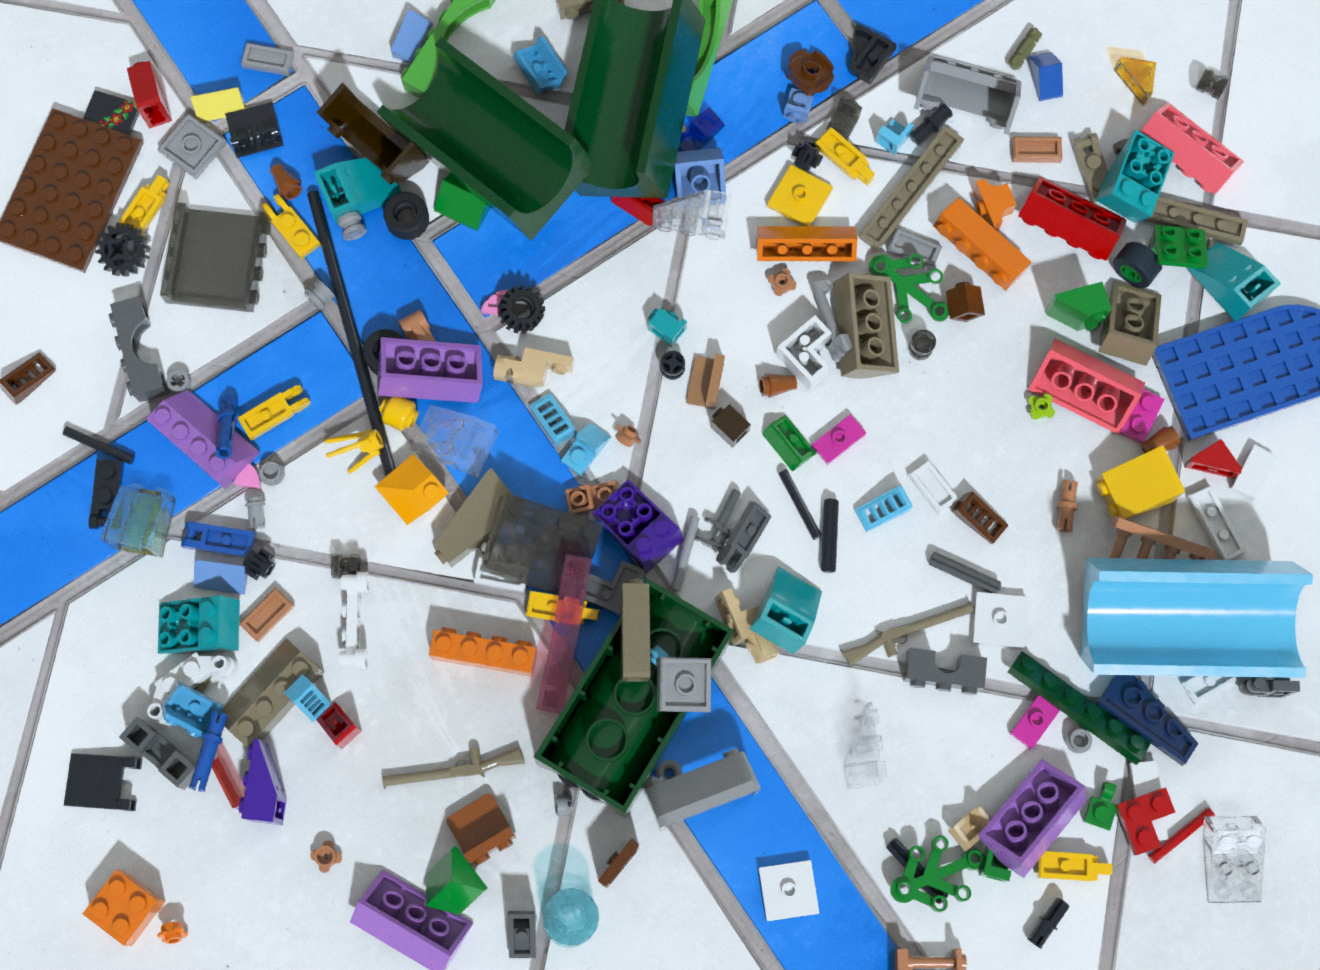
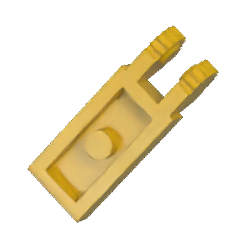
M277 193L273 198L276 204L282 208L283 212L276 216L272 208L266 203L262 204L261 207L271 219L273 226L302 260L321 246V244L295 211L288 207Z
M296 385L283 393L276 394L238 417V421L251 441L311 404L308 398H303L291 406L288 405L287 400H292L302 393L303 389L300 385Z

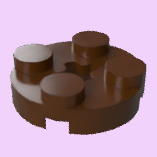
M807 49L798 50L791 56L787 64L785 76L807 96H814L815 93L826 91L834 79L832 62L820 52L814 51L812 54L805 53Z

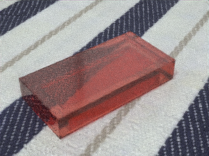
M218 757L214 759L212 769L231 807L239 810V802L243 796L224 759Z

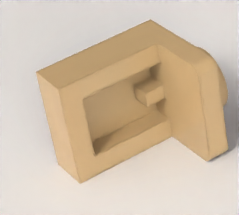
M977 806L952 826L948 832L960 847L967 851L980 840L978 834L988 824L991 817L981 806Z

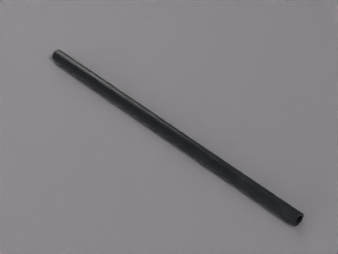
M311 191L307 194L371 428L372 430L376 429L383 440L384 447L379 449L381 453L379 457L386 477L396 468L367 363L363 356L361 341L319 191Z

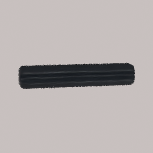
M833 498L824 500L821 571L824 573H834L837 563L839 501Z
M894 838L887 844L886 848L905 868L909 850L898 838ZM920 862L917 864L914 879L923 875L925 868ZM926 885L923 887L930 896L942 895L946 899L949 894ZM940 899L935 900L938 904L942 903Z

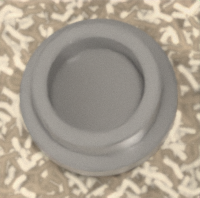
M276 461L264 463L259 470L261 481L268 486L280 484L285 476L283 466Z

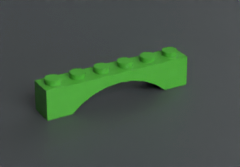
M451 0L449 8L442 11L439 23L435 29L432 28L429 31L424 46L416 51L411 66H407L401 75L404 90L420 98L433 82L438 69L439 55L434 44L440 37L448 42L450 36L463 22L481 11L490 9L496 0Z
M699 0L698 10L706 19L686 116L698 117L733 0Z

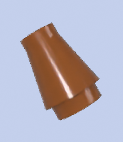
M282 164L274 165L270 169V173L273 176L280 196L285 197L287 200L298 197L302 191L301 182L286 170Z
M766 373L765 376L759 377L760 393L768 398L797 389L795 375Z
M1164 426L1140 445L1145 454L1162 445L1166 451L1176 449V445L1180 444L1181 440L1173 426L1167 428Z

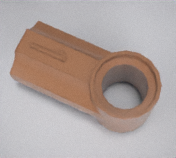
M420 309L398 320L407 339L436 342L429 330L430 326Z

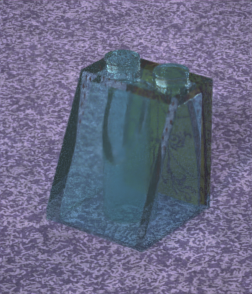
M130 483V486L121 485L99 539L115 550L163 558L177 499L170 494L169 490L155 487L154 491L146 490L145 486L136 483Z

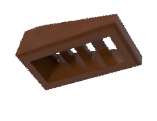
M39 352L1 378L0 388L17 405L46 381L56 370ZM39 364L44 371L40 373L35 365ZM31 371L35 377L31 378L27 372ZM23 378L27 383L23 385L19 380ZM15 385L18 389L14 390L12 386Z
M973 491L965 493L951 510L955 516L990 544H994L1008 527V524ZM969 503H971L972 506L966 512L964 509L967 507ZM978 509L981 512L974 519L972 515ZM987 516L988 520L981 526L979 523ZM993 522L996 523V527L989 533L987 531Z

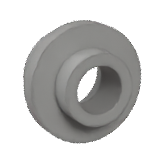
M1082 727L1073 728L1066 735V745L1074 753H1084L1092 745V736L1089 731ZM1075 736L1082 738L1081 745L1075 744Z
M673 760L663 761L656 771L657 778L663 777L664 781L671 779L666 778L664 775L667 769L674 771L673 777L682 774L681 766Z

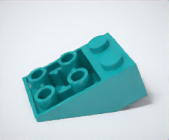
M1134 130L1103 179L1096 201L1134 223L1151 217L1174 152L1141 132Z
M366 157L336 162L313 172L336 225H338L337 220L340 216L353 211L359 212L362 215L384 206L391 196L402 192L398 184L394 182L390 185L380 176L382 171Z
M1220 242L1207 250L1208 264L1205 269L1187 268L1235 321H1238L1260 304L1281 285V282L1265 265Z
M778 566L749 629L786 651L795 654L806 644L815 623L822 591Z
M218 595L159 603L158 654L239 651L240 600Z

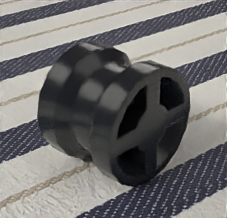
M669 351L662 356L660 365L662 375L669 380H676L684 374L685 359L680 352Z

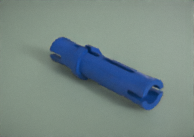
M226 395L225 398H222V408L218 414L219 429L215 454L220 459H228L229 456H232L235 425L238 422V399L233 395Z
M211 712L207 731L203 733L201 738L204 741L188 787L191 790L195 791L198 781L201 780L198 792L206 791V785L218 745H221L223 741L221 735L228 718L227 714L221 713L219 722L216 723L219 712Z

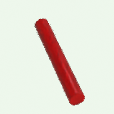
M1207 807L1166 840L1161 847L1150 853L1148 858L1156 864L1214 817V812Z

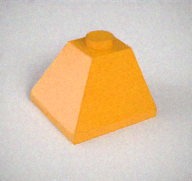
M414 454L409 456L374 486L407 525L429 511L449 494L438 479Z

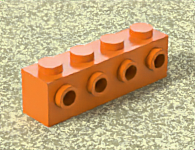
M959 197L940 214L933 225L942 236L946 237L961 253L974 262L976 267L983 270L993 279L995 284L1002 287L1005 291L1023 275L1032 263Z
M757 226V261H856L858 238L855 226Z
M441 627V631H433L429 656L432 660L530 677L534 675L538 651L536 647H532L533 643L518 640L517 644L508 643L507 638L492 636L490 640L481 638L482 634L476 632H466V635L456 634L457 630L447 627Z

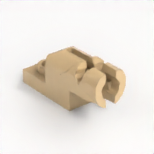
M524 347L522 360L519 359V356L498 355L495 361L493 377L494 380L507 382L508 378L512 375L514 384L534 388L544 387L548 369L560 375H565L566 372L573 373L574 358Z
M731 588L721 591L714 598L724 624L735 630L732 638L733 645L747 641L746 647L756 664L769 661L780 654L776 644L749 629L759 608L758 606L741 611L739 599L733 594Z

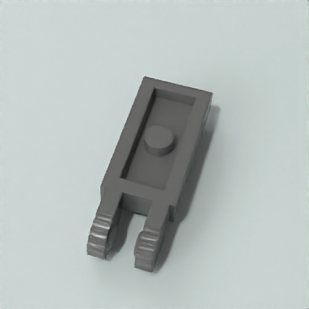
M750 501L727 539L726 545L719 550L716 557L717 562L721 565L727 563L726 570L730 573L738 571L745 558H748L771 519V515L756 502Z

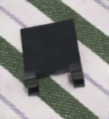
M71 753L63 806L136 811L137 801L121 799L120 796L124 769H141L143 759L128 756Z

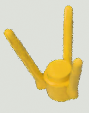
M370 428L363 432L325 439L324 442L328 444L359 438L358 442L326 454V457L330 458L358 447L363 453L368 452L369 454L348 470L349 474L353 473L371 458L381 454L379 449L383 448L384 444L381 435L376 429L372 430Z

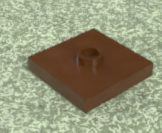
M631 838L620 853L615 851L606 862L609 867L598 879V882L605 888L611 885L640 849L639 844Z

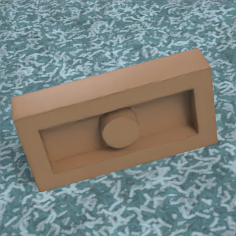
M715 353L714 359L701 356L695 357L686 400L687 404L711 409L716 408L725 355Z

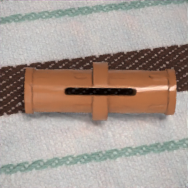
M1062 480L1061 498L1057 503L1059 514L1056 530L1062 532L1064 529V523H1066L1064 533H1071L1073 531L1074 511L1077 510L1075 500L1078 482L1074 480L1070 484V490V480Z

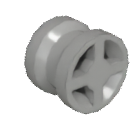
M359 212L346 213L337 220L339 227L343 229L342 235L346 241L356 240L367 232L365 225H362L360 222L362 218Z
M319 279L314 283V287L311 290L304 292L307 299L320 311L325 308L327 301H332L335 298L331 290Z

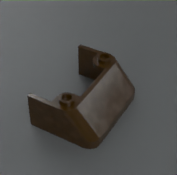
M343 82L316 112L329 125L327 130L337 139L342 136L382 171L380 176L390 185L394 182L399 185L424 169L430 162L413 142L409 143L364 105Z

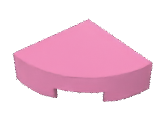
M508 290L498 291L488 298L482 306V314L498 315L500 310L498 305Z
M248 464L237 475L234 484L236 486L261 490L259 474L251 464Z

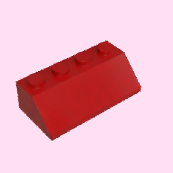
M1039 176L1018 215L1026 224L1030 226L1036 225L1044 229V232L1049 236H1058L1066 240V243L1071 247L1081 248L1087 251L1091 257L1107 261L1120 238L1127 221Z

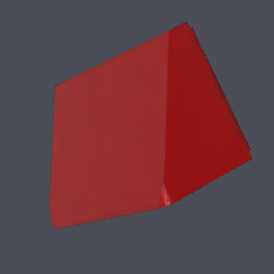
M612 197L611 199L613 204L648 226L653 225L667 205V202L661 198Z

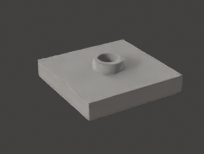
M188 113L157 150L161 155L197 180L225 147L227 142Z
M658 657L657 711L711 712V658Z

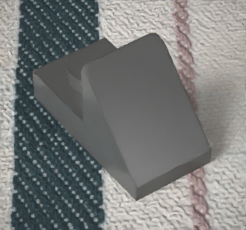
M508 911L509 958H536L537 915L535 911Z

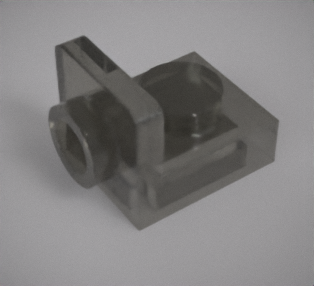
M841 97L826 131L832 127L848 141L860 119L863 108L855 100Z

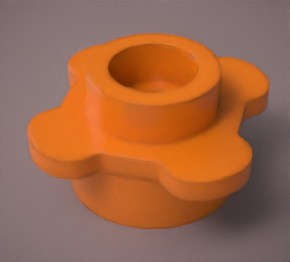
M173 921L162 925L160 928L161 932L157 934L158 938H162L163 943L175 944L188 936V931H184L181 922Z

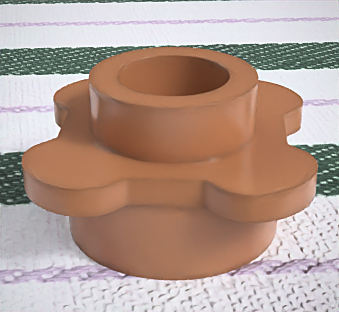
M783 268L781 272L770 274L768 277V282L772 284L776 296H782L790 290L796 289L797 284L792 280L789 269Z
M616 424L615 428L618 432L615 434V437L621 444L631 447L634 442L637 444L641 443V439L637 436L638 431L629 424L625 426Z
M324 841L323 846L313 850L310 854L311 859L319 865V870L323 873L328 872L335 863L342 861L341 853L336 852L331 841ZM325 854L329 855L328 859L324 858Z

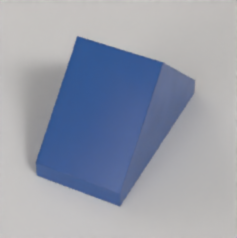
M1052 52L1028 56L1027 59L1039 101L1063 97L1062 62Z

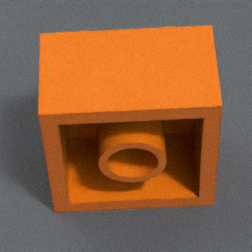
M116 869L82 914L123 946H133L164 905L165 901L125 870Z

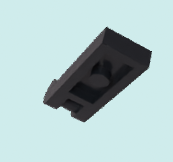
M96 459L91 514L88 521L90 529L107 527L108 530H116L118 527L124 462L122 460ZM109 511L107 517H101V512Z

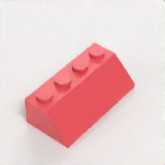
M1169 102L1158 109L1140 131L1142 134L1174 152L1171 163L1174 162L1178 165L1180 171L1185 176L1196 179L1200 187L1208 193L1216 194L1244 163L1240 157Z
M1054 338L1028 390L1040 396L1050 394L1053 398L1052 402L1119 435L1142 395L1145 382Z

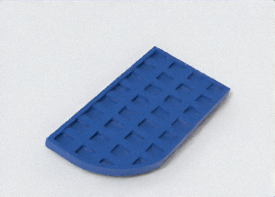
M1282 305L1157 346L1153 357L1188 441L1319 398L1320 309L1305 305Z

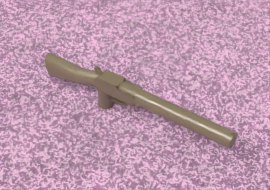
M969 600L967 604L899 627L883 632L877 630V637L866 644L843 650L841 654L850 666L884 645L888 658L898 654L895 647L903 645L907 641V635L973 613V605ZM906 636V640L903 643L894 645L893 640Z
M519 747L482 762L480 748L469 749L470 757L458 759L454 767L382 776V781L385 789L386 786L463 776L481 775L485 777L484 772L495 767L525 764ZM470 759L471 761L470 765L457 766L460 760Z

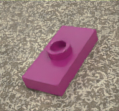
M850 414L814 442L812 448L829 465L863 438L866 432Z
M1037 695L1010 732V735L1031 750L1060 710L1040 695Z

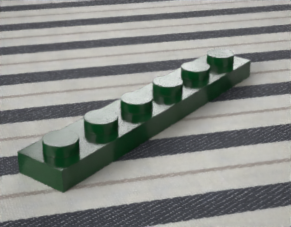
M1020 652L1007 671L1009 674L1135 765L1142 761L1151 744L1025 652Z

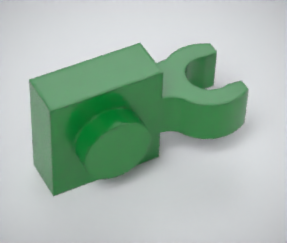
M1103 782L1099 798L1090 797L1083 820L1084 823L1108 831L1111 830L1117 809L1115 804L1110 802L1117 785Z

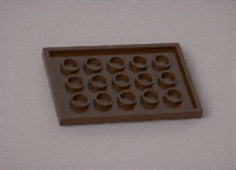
M52 108L0 220V243L85 273L98 246L96 241L102 237L100 233L104 232L144 144L143 141Z

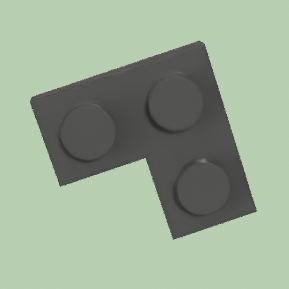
M622 560L612 583L588 573L578 598L621 616L622 584L627 583L628 579H643L645 570Z

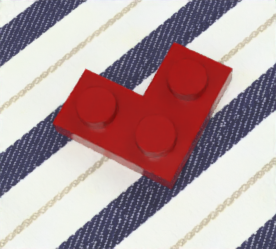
M1166 787L1115 805L1134 855L1161 847L1152 821L1176 813Z

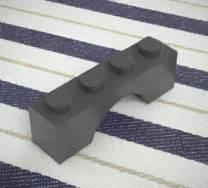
M140 296L110 304L112 313H109V319L112 327H116L118 335L115 336V342L118 350H122L124 358L120 359L124 373H128L130 381L126 382L130 396H134L141 403L168 395L167 384L161 368L157 364H150L140 360L137 352V345L141 335L151 327L146 304Z

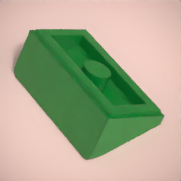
M786 415L769 424L762 433L791 471L798 469L817 454Z

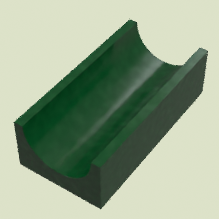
M594 0L565 125V131L576 138L596 164L575 189L580 196L668 198L706 19L692 0H673L671 8L661 11L639 10L625 6L615 0Z
M440 37L434 44L439 55L438 69L427 91L416 102L405 108L389 109L382 105L377 113L409 143L413 142L427 159L532 241L596 164L576 138Z
M644 577L643 583L649 584L650 648L654 649L658 645L670 657L711 658L712 675L730 645L735 630ZM621 616L533 758L537 765L574 783L608 805L617 814L626 818L689 712L657 711V667L651 661L650 679L648 682H621Z

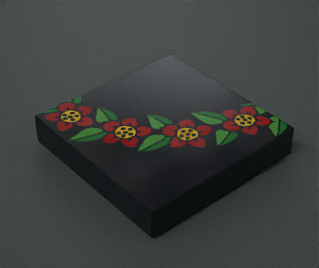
M95 90L83 119L131 135L139 116V111L135 102Z

